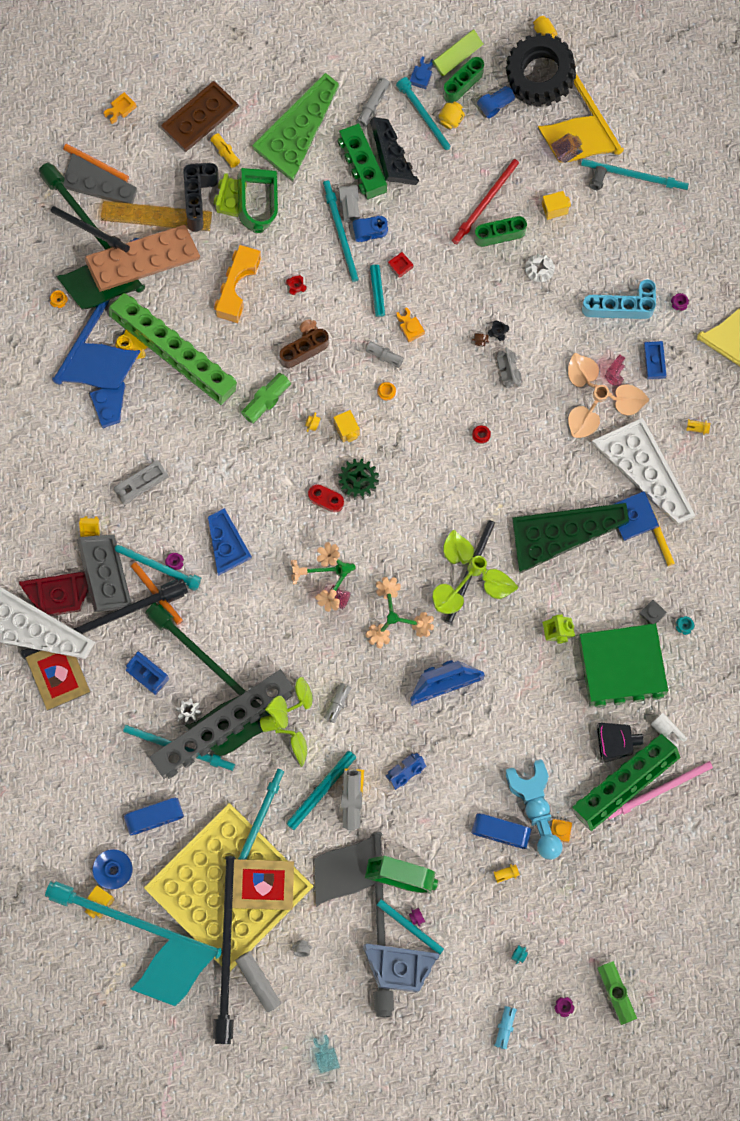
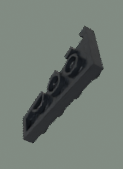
M373 117L370 120L385 181L417 185L419 179L413 175L411 171L413 167L410 162L406 161L404 157L405 151L397 143L398 137L389 119Z

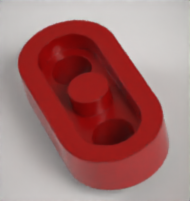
M319 484L310 487L308 498L311 503L333 513L343 509L344 498L340 493ZM316 491L321 492L319 496H316L314 493ZM332 499L338 500L336 504H333L331 501Z

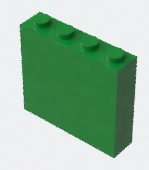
M656 623L579 634L578 642L589 706L595 705V708L605 707L607 703L621 705L625 704L628 700L642 702L645 701V698L650 697L653 700H658L667 695L669 690Z

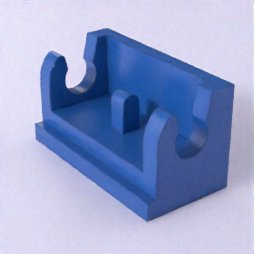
M139 651L126 665V672L154 695L169 680L165 672Z

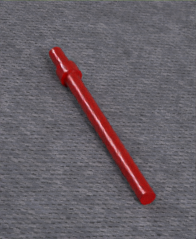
M512 160L467 221L460 225L459 231L452 239L454 244L458 245L464 235L470 232L471 226L518 166V160Z

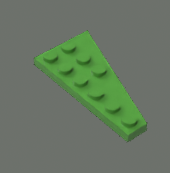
M327 73L252 145L258 154L292 182L339 88V83Z

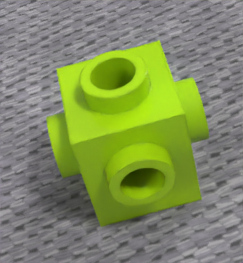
M560 614L542 622L547 641H556L557 644L568 642L569 638L575 637L572 618L563 617Z

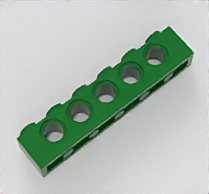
M663 734L654 738L645 748L638 751L628 762L623 763L617 771L609 775L600 785L594 787L589 794L576 802L572 807L576 817L590 831H593L681 757L677 747Z

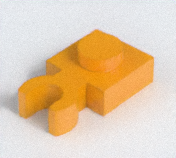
M123 92L111 102L112 108L106 109L103 114L105 118L108 115H113L110 118V123L114 124L119 115L123 118L126 117L137 105Z
M406 307L405 313L407 315L401 316L399 312H396V318L398 321L403 322L400 324V329L407 341L411 342L424 335L425 331L416 316L412 319L410 318V310Z

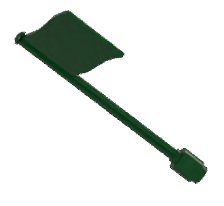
M49 162L43 164L39 168L40 177L50 190H58L82 221L97 228L64 187L65 178L55 165ZM94 236L105 250L113 248L107 242ZM87 264L70 273L56 276L82 310L96 307L123 293L126 294L133 291L141 293L145 290V284L142 285L139 280H135L99 292Z
M155 602L146 610L147 619L160 631L164 629L169 630L239 696L247 692L174 625V621H172L174 616L161 604L158 605ZM239 696L220 704L215 709L210 711L208 714L203 716L201 719L197 720V722H193L185 726L189 730L192 729L197 724H199L200 722H202L203 720H205L206 718H208L209 716H211L212 714H214L215 712H217L218 710H220L221 708H223ZM253 700L251 702V706L253 708H258L261 706V704L256 700ZM238 710L234 716L237 719H242L245 716V712ZM265 711L262 714H260V719L261 717L269 716L270 714ZM260 719L252 724L248 722L243 726L244 729L236 735L232 733L227 737L228 740L219 746L216 744L210 749L221 757L237 750L253 737L263 733ZM222 721L219 723L218 728L225 730L228 728L229 723ZM205 732L202 735V740L209 741L212 738V733Z

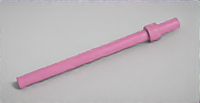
M709 761L628 801L608 817V820L620 814L625 815L631 812L632 808L712 769L711 762Z

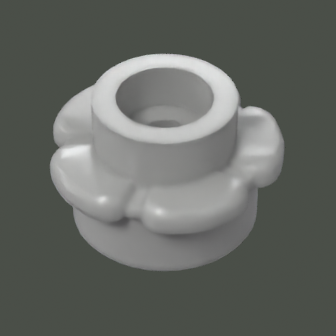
M297 941L296 944L292 945L294 955L307 957L310 955L312 946L307 941Z

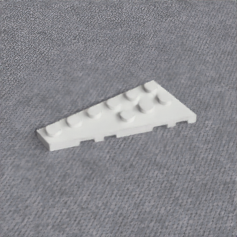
M643 418L592 440V444L642 492L645 491L646 496L675 524L679 525L695 517L691 506Z
M0 587V643L82 659L87 658L95 644L93 640Z

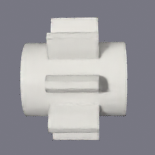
M191 698L189 702L182 700L181 707L176 708L178 712H181L178 716L179 719L185 718L186 724L192 720L197 722V715L202 714L201 711L196 710L200 707L199 703L193 704ZM188 708L192 711L191 714L186 712Z

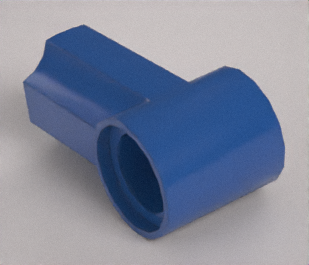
M506 85L492 95L486 94L477 101V105L489 119L494 117L502 107L514 101L515 96L512 89Z

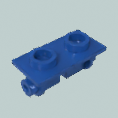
M417 752L415 754L412 753L401 761L405 766L403 769L397 764L387 772L386 778L392 783L395 790L404 786L409 779L420 774L427 767L423 757Z

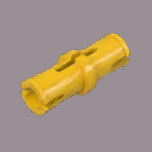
M220 133L213 135L210 141L218 149L219 155L225 158L231 168L238 166L240 159L232 151L231 145L224 141Z

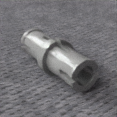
M372 341L367 346L366 352L380 358L382 362L386 361L400 368L404 357Z
M340 683L335 697L330 700L331 705L324 719L328 721L331 714H333L330 722H336L341 708H344V702L352 689L350 686L347 685L345 691L342 692L346 684Z

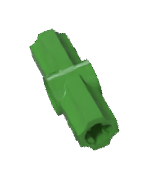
M278 373L266 386H262L255 393L254 399L241 411V414L248 422L254 424L266 410H270L276 405L279 397L291 385V382L284 374Z
M614 961L598 967V972L607 991V997L612 1003L620 1025L636 1020L637 1016L627 995V989L622 983ZM613 988H619L622 991L621 998L617 999L612 995Z

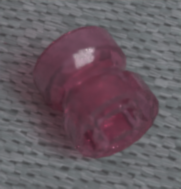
M338 588L335 598L340 601L338 608L343 610L349 601L351 592L347 590L342 591Z

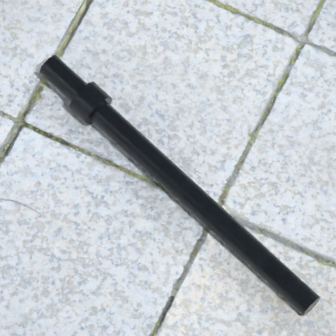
M56 206L51 208V213L102 239L114 249L118 248L124 252L130 250V246L121 242V239L118 237L110 236Z
M488 520L473 557L482 555L494 528V521ZM472 576L457 592L462 597L465 595ZM457 612L447 614L444 622L452 625Z

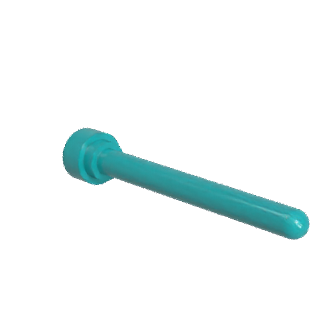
M408 77L399 80L396 83L398 90L403 92V94L406 93L445 150H449L450 144L412 91V83Z
M121 545L115 546V551L178 580L183 579L188 589L196 592L202 578L195 574L194 576L185 575Z

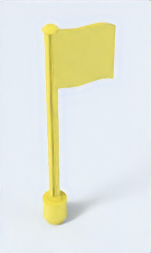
M740 309L735 311L720 325L706 333L701 331L697 335L698 341H702L738 366H740Z

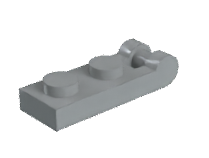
M159 460L116 485L114 491L120 495L123 505H126L137 496L169 478ZM128 487L132 489V491L129 493H127L125 490Z

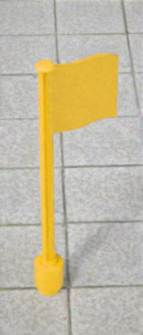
M540 16L533 22L536 33H541L542 36L549 33L552 34V38L557 36L556 29L546 16ZM576 73L574 86L593 116L573 118L553 125L538 126V129L558 162L561 163L573 162L598 154H622L624 148L620 146Z

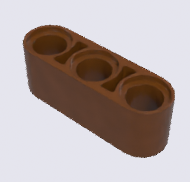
M316 329L284 346L279 353L281 365L285 368H292L327 349L329 346L328 332L324 329ZM320 337L325 339L323 342L316 341ZM302 346H307L309 348L306 351L300 350ZM285 355L292 356V358L289 360H286L283 357Z

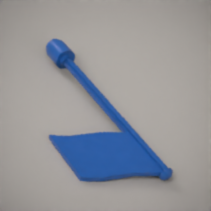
M134 238L133 240H130V242L138 240L139 238ZM109 301L95 308L55 377H52V381L55 384L60 385L62 382L82 383L113 390L119 389L141 351L123 350L103 344L85 343Z

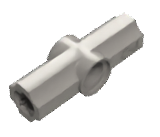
M356 769L344 771L341 798L343 828L349 831L360 828V809H362L361 772Z

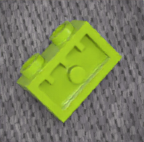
M224 173L223 179L220 178L218 189L220 191L219 195H215L214 205L216 206L217 213L238 217L237 179L229 178V174Z

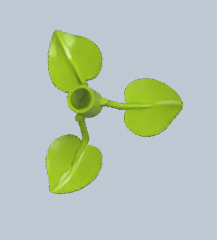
M455 530L451 531L444 542V556L452 564L461 562L464 565L469 563L467 567L468 574L455 590L448 584H440L434 589L432 599L434 608L438 612L452 614L461 609L464 598L457 592L470 576H479L482 573V580L486 581L484 583V590L494 599L505 598L518 589L516 583L502 571L497 569H489L487 571L486 559L482 556L473 557L474 548L472 544Z
M299 677L295 684L296 695L300 700L299 703L287 709L285 699L282 696H276L265 709L270 715L261 717L260 725L263 732L275 730L276 734H290L292 736L291 746L300 767H303L308 752L303 734L301 732L295 733L294 731L284 730L288 725V712L302 705L306 710L312 706L313 696L310 686L304 677Z

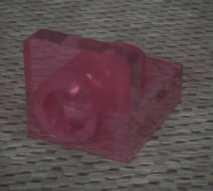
M621 354L617 356L605 374L607 381L611 385H617L618 387L624 381L620 374L625 368L623 364L625 357Z

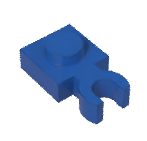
M422 56L420 67L415 66L410 82L413 86L426 90L432 76L433 59H431L429 64H425V57Z

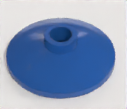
M106 850L94 861L93 876L96 882L103 888L119 889L126 885L132 876V862L120 850ZM112 867L117 868V872L115 874L110 873V869Z

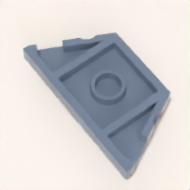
M374 944L363 945L378 988L417 993L421 990L424 980L429 976L432 966L439 958V953Z

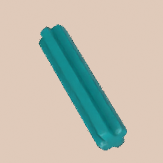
M375 264L370 266L375 316L383 317L385 316L381 272L380 266Z

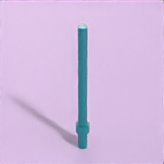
M582 159L581 166L596 169L597 166H602L607 169V172L666 185V188L673 189L675 187L688 190L689 183L677 181L673 177L664 178L587 159Z
M326 180L323 182L326 192L325 199L331 209L351 280L356 282L359 278L336 204L337 197L332 190L330 181Z
M125 725L123 729L124 733L163 747L172 742ZM187 746L185 747V750L187 752H193L195 750ZM207 754L203 757L201 755L196 757L216 768L219 766L233 771L235 768L234 763L223 760L221 756L215 754L213 756Z
M277 768L272 782H269L267 786V794L238 857L240 860L247 859L273 797L280 789L279 784L285 771Z

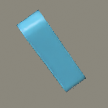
M649 279L641 281L637 296L588 295L583 301L582 313L586 317L649 319L652 317L656 307L655 283ZM642 289H649L650 292L646 293ZM605 305H612L613 308L608 309ZM624 305H629L632 309H626ZM642 306H648L650 310H645Z

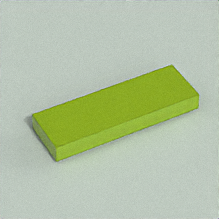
M473 29L434 59L432 63L440 75L444 76L484 45V43Z

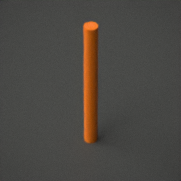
M65 144L64 151L75 154L126 182L128 181V175L69 144Z
M134 562L131 568L153 595L159 593V589L139 564ZM166 600L159 601L174 616L173 620L177 625L183 621L170 603H167Z

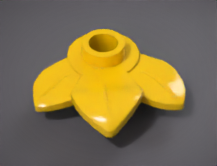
M127 330L115 342V347L119 349L140 350L141 352L137 359L146 357L144 350L148 347Z

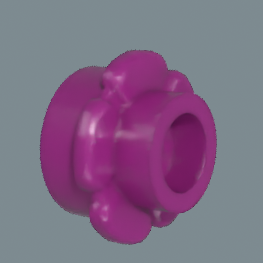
M683 293L676 294L671 298L672 307L675 310H686L687 305H689L688 297Z
M171 553L165 559V565L174 570H180L184 565V558L178 553Z
M419 907L414 910L411 908L412 913L409 916L414 925L418 924L420 927V924L425 922Z
M568 997L558 998L554 1006L555 1012L560 1014L561 1017H568L569 1014L574 1012L575 1008L573 1001Z

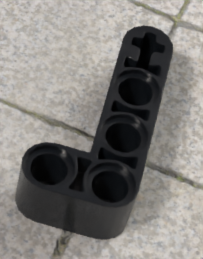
M214 163L188 164L183 169L187 227L192 232L202 230L204 225L201 188L214 187L219 181L218 167Z

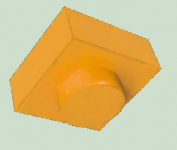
M552 819L551 833L559 837L561 842L569 843L572 822Z

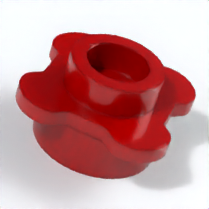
M301 275L293 276L286 280V285L289 286V293L291 295L305 292L307 289Z

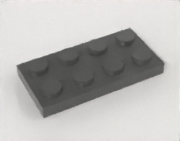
M115 534L79 537L77 543L94 612L118 610L132 604L120 555L115 551V546L117 545Z

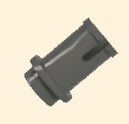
M596 167L593 179L589 182L591 189L598 191L603 187V180L607 173L605 167Z

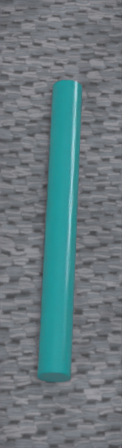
M382 899L379 900L376 906L440 955L443 952L444 948Z

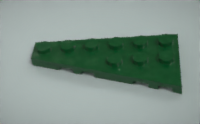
M620 503L512 517L519 574L628 524L627 504Z

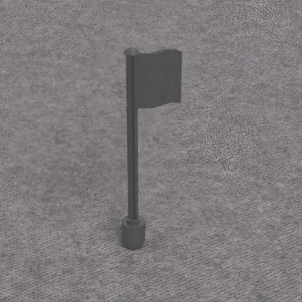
M373 832L371 834L372 837L364 841L326 852L314 859L316 907L331 899L355 894L375 885L376 905L380 899L384 901L383 883L365 878L368 860L382 856L381 836L383 834L381 832ZM376 906L377 945L386 946L384 911ZM377 988V991L373 992L376 1017H392V1012L394 1011V992L385 988Z

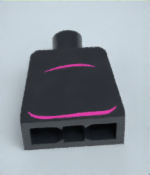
M598 723L597 725L601 763L631 756L633 754V746L644 744L643 734H631L630 725Z

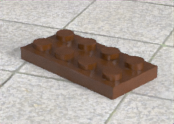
M212 81L161 125V129L180 148L187 152L233 113L239 105L215 81Z

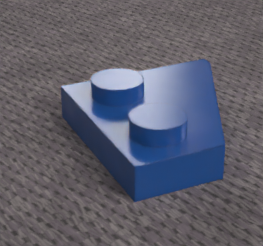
M124 381L119 389H100L90 393L102 428L121 422V410L124 401V389L126 387Z

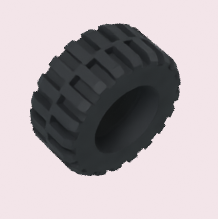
M536 33L534 37L528 35L525 37L526 40H519L517 42L516 48L512 47L510 50L511 56L507 57L506 73L508 82L519 100H525V103L528 105L535 103L536 107H541L542 104L550 106L553 101H556V103L561 101V96L566 97L569 94V88H573L574 79H576L574 56L568 44L562 42L558 36L552 38V34L546 33L545 36H542L541 33ZM538 58H549L558 65L556 74L544 82H533L524 75L528 64Z

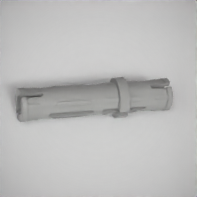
M386 78L379 79L368 102L362 107V113L356 123H359L363 128L367 127L372 116L376 114V108L390 85Z

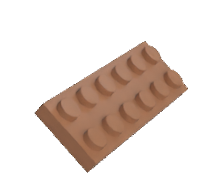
M182 225L125 243L130 246L128 252L118 248H110L86 256L85 262L99 292L199 260L200 254L186 225Z

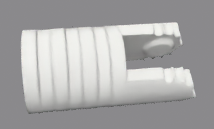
M664 713L651 723V726L659 734H663L677 748V743L669 737L672 731L681 741L685 742L687 740L684 734Z

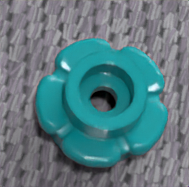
M688 616L680 617L676 621V630L684 635L690 634L695 628L693 620Z
M518 945L514 950L511 959L516 962L515 964L525 961L528 955L526 947Z

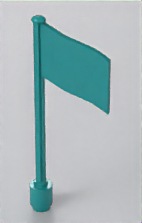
M50 881L46 889L45 897H48L52 902L66 907L68 904L74 903L169 939L154 956L141 979L130 988V990L173 1006L179 1004L188 994L202 970L214 957L218 959L222 954L220 947L218 949L78 896L74 892L73 887L58 881L55 883Z

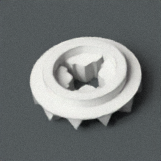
M539 253L533 257L531 256L525 265L527 276L535 282L549 280L555 270L552 259ZM543 263L544 269L537 273V266Z

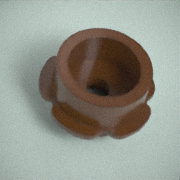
M474 333V338L471 339L475 342V346L485 347L490 342L488 341L489 335Z

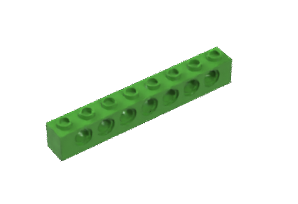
M123 293L109 306V317L217 403L222 405L236 391L237 382L232 375L222 371L218 364L212 363L203 352L197 351L189 341L183 340L175 330H171L161 319L154 317L147 308L139 305L135 298Z

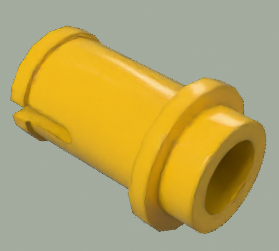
M688 419L686 431L703 433V435L709 434L711 423H708L707 420L701 422Z
M510 864L509 867L493 871L497 884L511 878L517 879V876H520L516 864Z

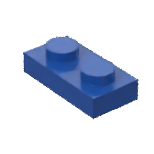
M663 341L644 342L647 380L665 379L667 373Z

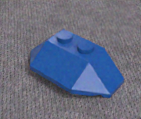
M453 660L443 663L442 667L436 669L435 667H430L421 674L410 698V704L413 706L482 681L485 677L484 672L460 661L453 662Z

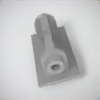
M506 347V353L501 351L498 352L497 356L499 369H507V371L501 372L503 385L506 388H512L515 383L520 387L522 376L516 367L517 356L515 352Z

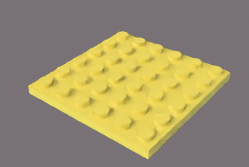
M230 803L144 887L195 940L218 949L219 947L222 949L226 871V859L224 858L232 855L238 859L252 828V825ZM259 832L246 859L288 861ZM295 867L293 908L314 888ZM232 908L230 972L237 966L235 960L249 951L251 952L291 910ZM221 954V956L218 959H215L216 957H214L213 959L222 967Z

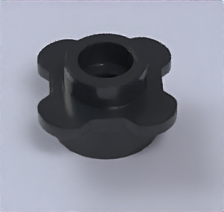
M497 320L493 321L488 335L498 338L499 341H504L505 334L509 331V326Z

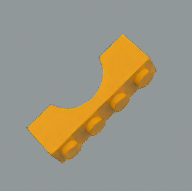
M239 245L238 251L235 250L233 253L232 267L229 266L226 273L227 281L222 283L220 300L217 299L214 305L218 318L235 323L239 322L244 308L243 300L235 292L236 285L242 278L248 275H256L261 261V251Z

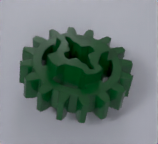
M362 458L360 462L353 459V464L347 461V468L341 467L342 473H338V478L341 480L338 481V485L342 486V492L347 491V497H350L352 494L354 495V500L357 499V496L364 500L365 494L370 497L371 491L376 492L375 485H379V480H377L379 473L375 472V466L370 467V461L365 464Z

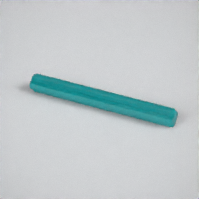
M347 751L286 823L290 829L295 830L341 777L345 768L347 769L356 759L354 753Z

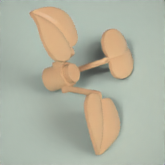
M574 353L570 359L568 366L569 379L576 387H583L587 383L588 386L594 388L593 398L595 401L590 410L584 406H578L570 412L568 424L571 435L574 438L587 437L597 430L600 424V417L592 411L598 402H604L607 397L617 400L615 403L617 411L627 416L637 413L649 402L647 395L633 385L624 384L616 389V397H614L612 393H609L607 386L592 384L591 381L596 380L599 375V367L594 360L578 353Z

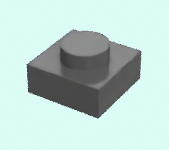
M654 600L639 613L649 624H657L667 614Z

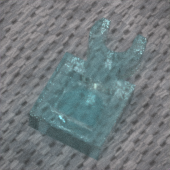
M324 1035L325 1043L323 1045L318 1044L317 1039L314 1038V1045L320 1050V1052L315 1053L320 1074L340 1068L335 1049H328L329 1038L327 1035Z

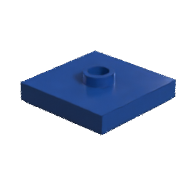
M645 491L614 503L627 504L629 523L619 527L624 541L659 527Z

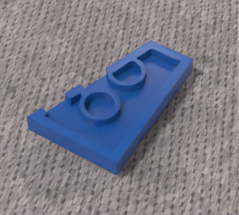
M225 508L208 516L218 576L252 559L250 552Z

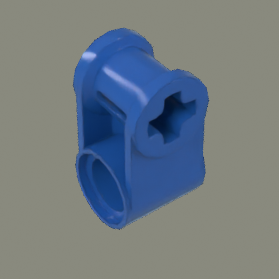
M383 216L362 218L352 222L356 242L383 238L388 233V221Z

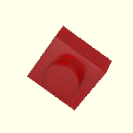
M403 252L388 261V266L398 278L414 268L413 263Z

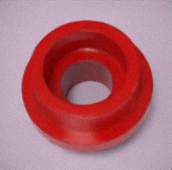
M479 425L473 429L472 438L476 443L484 444L490 440L491 431L488 427ZM484 433L485 436L481 438L478 434Z

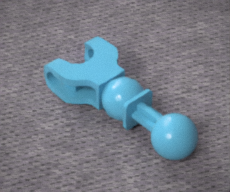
M539 759L534 762L535 775L529 780L520 778L514 768L506 769V779L510 792L523 799L526 805V815L532 820L531 825H537L541 837L537 844L538 853L547 860L556 859L562 853L563 845L560 838L551 833L548 823L551 820L550 805L544 799L543 790L546 788L549 776L543 760Z

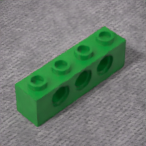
M358 123L340 130L337 141L339 147L345 151L344 157L347 164H351L353 168L351 172L354 179L359 181L360 193L362 195L365 194L367 200L387 193V182L360 124ZM356 145L358 148L353 149L351 146ZM358 161H365V163L359 164ZM366 176H371V177H373V178H371V179H366V178H364V177H366Z

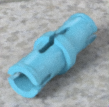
M504 1006L501 1024H498L497 1028H499L494 1044L495 1047H501V1049L507 1050L510 1033L514 1029L512 1025L517 1009L512 1008L510 1010L511 1007Z

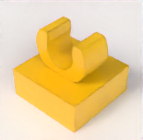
M87 516L80 518V537L100 536V523L97 516L94 518H87Z

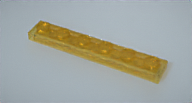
M103 201L101 221L170 228L182 225L187 227L186 209ZM203 211L204 225L200 231H210L212 212Z

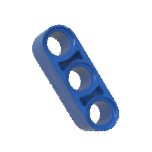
M171 798L130 812L123 817L128 833L131 836L180 820L184 817L179 799Z
M477 813L471 833L513 847L527 849L532 829Z

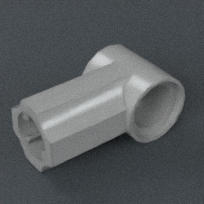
M357 185L339 187L344 221L352 223L360 219Z

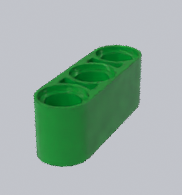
M471 58L444 84L443 98L446 102L453 103L458 101L482 78L484 73V61L482 58Z
M516 216L478 225L475 230L474 241L478 246L486 247L523 238L526 234L527 221L524 217ZM515 226H521L522 229H516ZM497 230H503L504 233H498ZM479 234H485L487 237L482 238Z

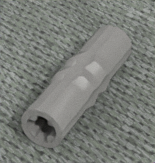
M249 951L235 960L266 1012H270L280 1006L281 1001L251 952Z

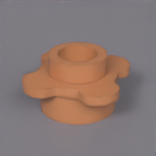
M308 319L301 323L300 331L303 333L302 337L318 329L315 320Z

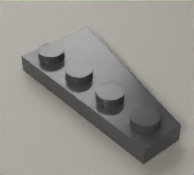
M72 154L64 177V187L67 190L132 207L137 187Z

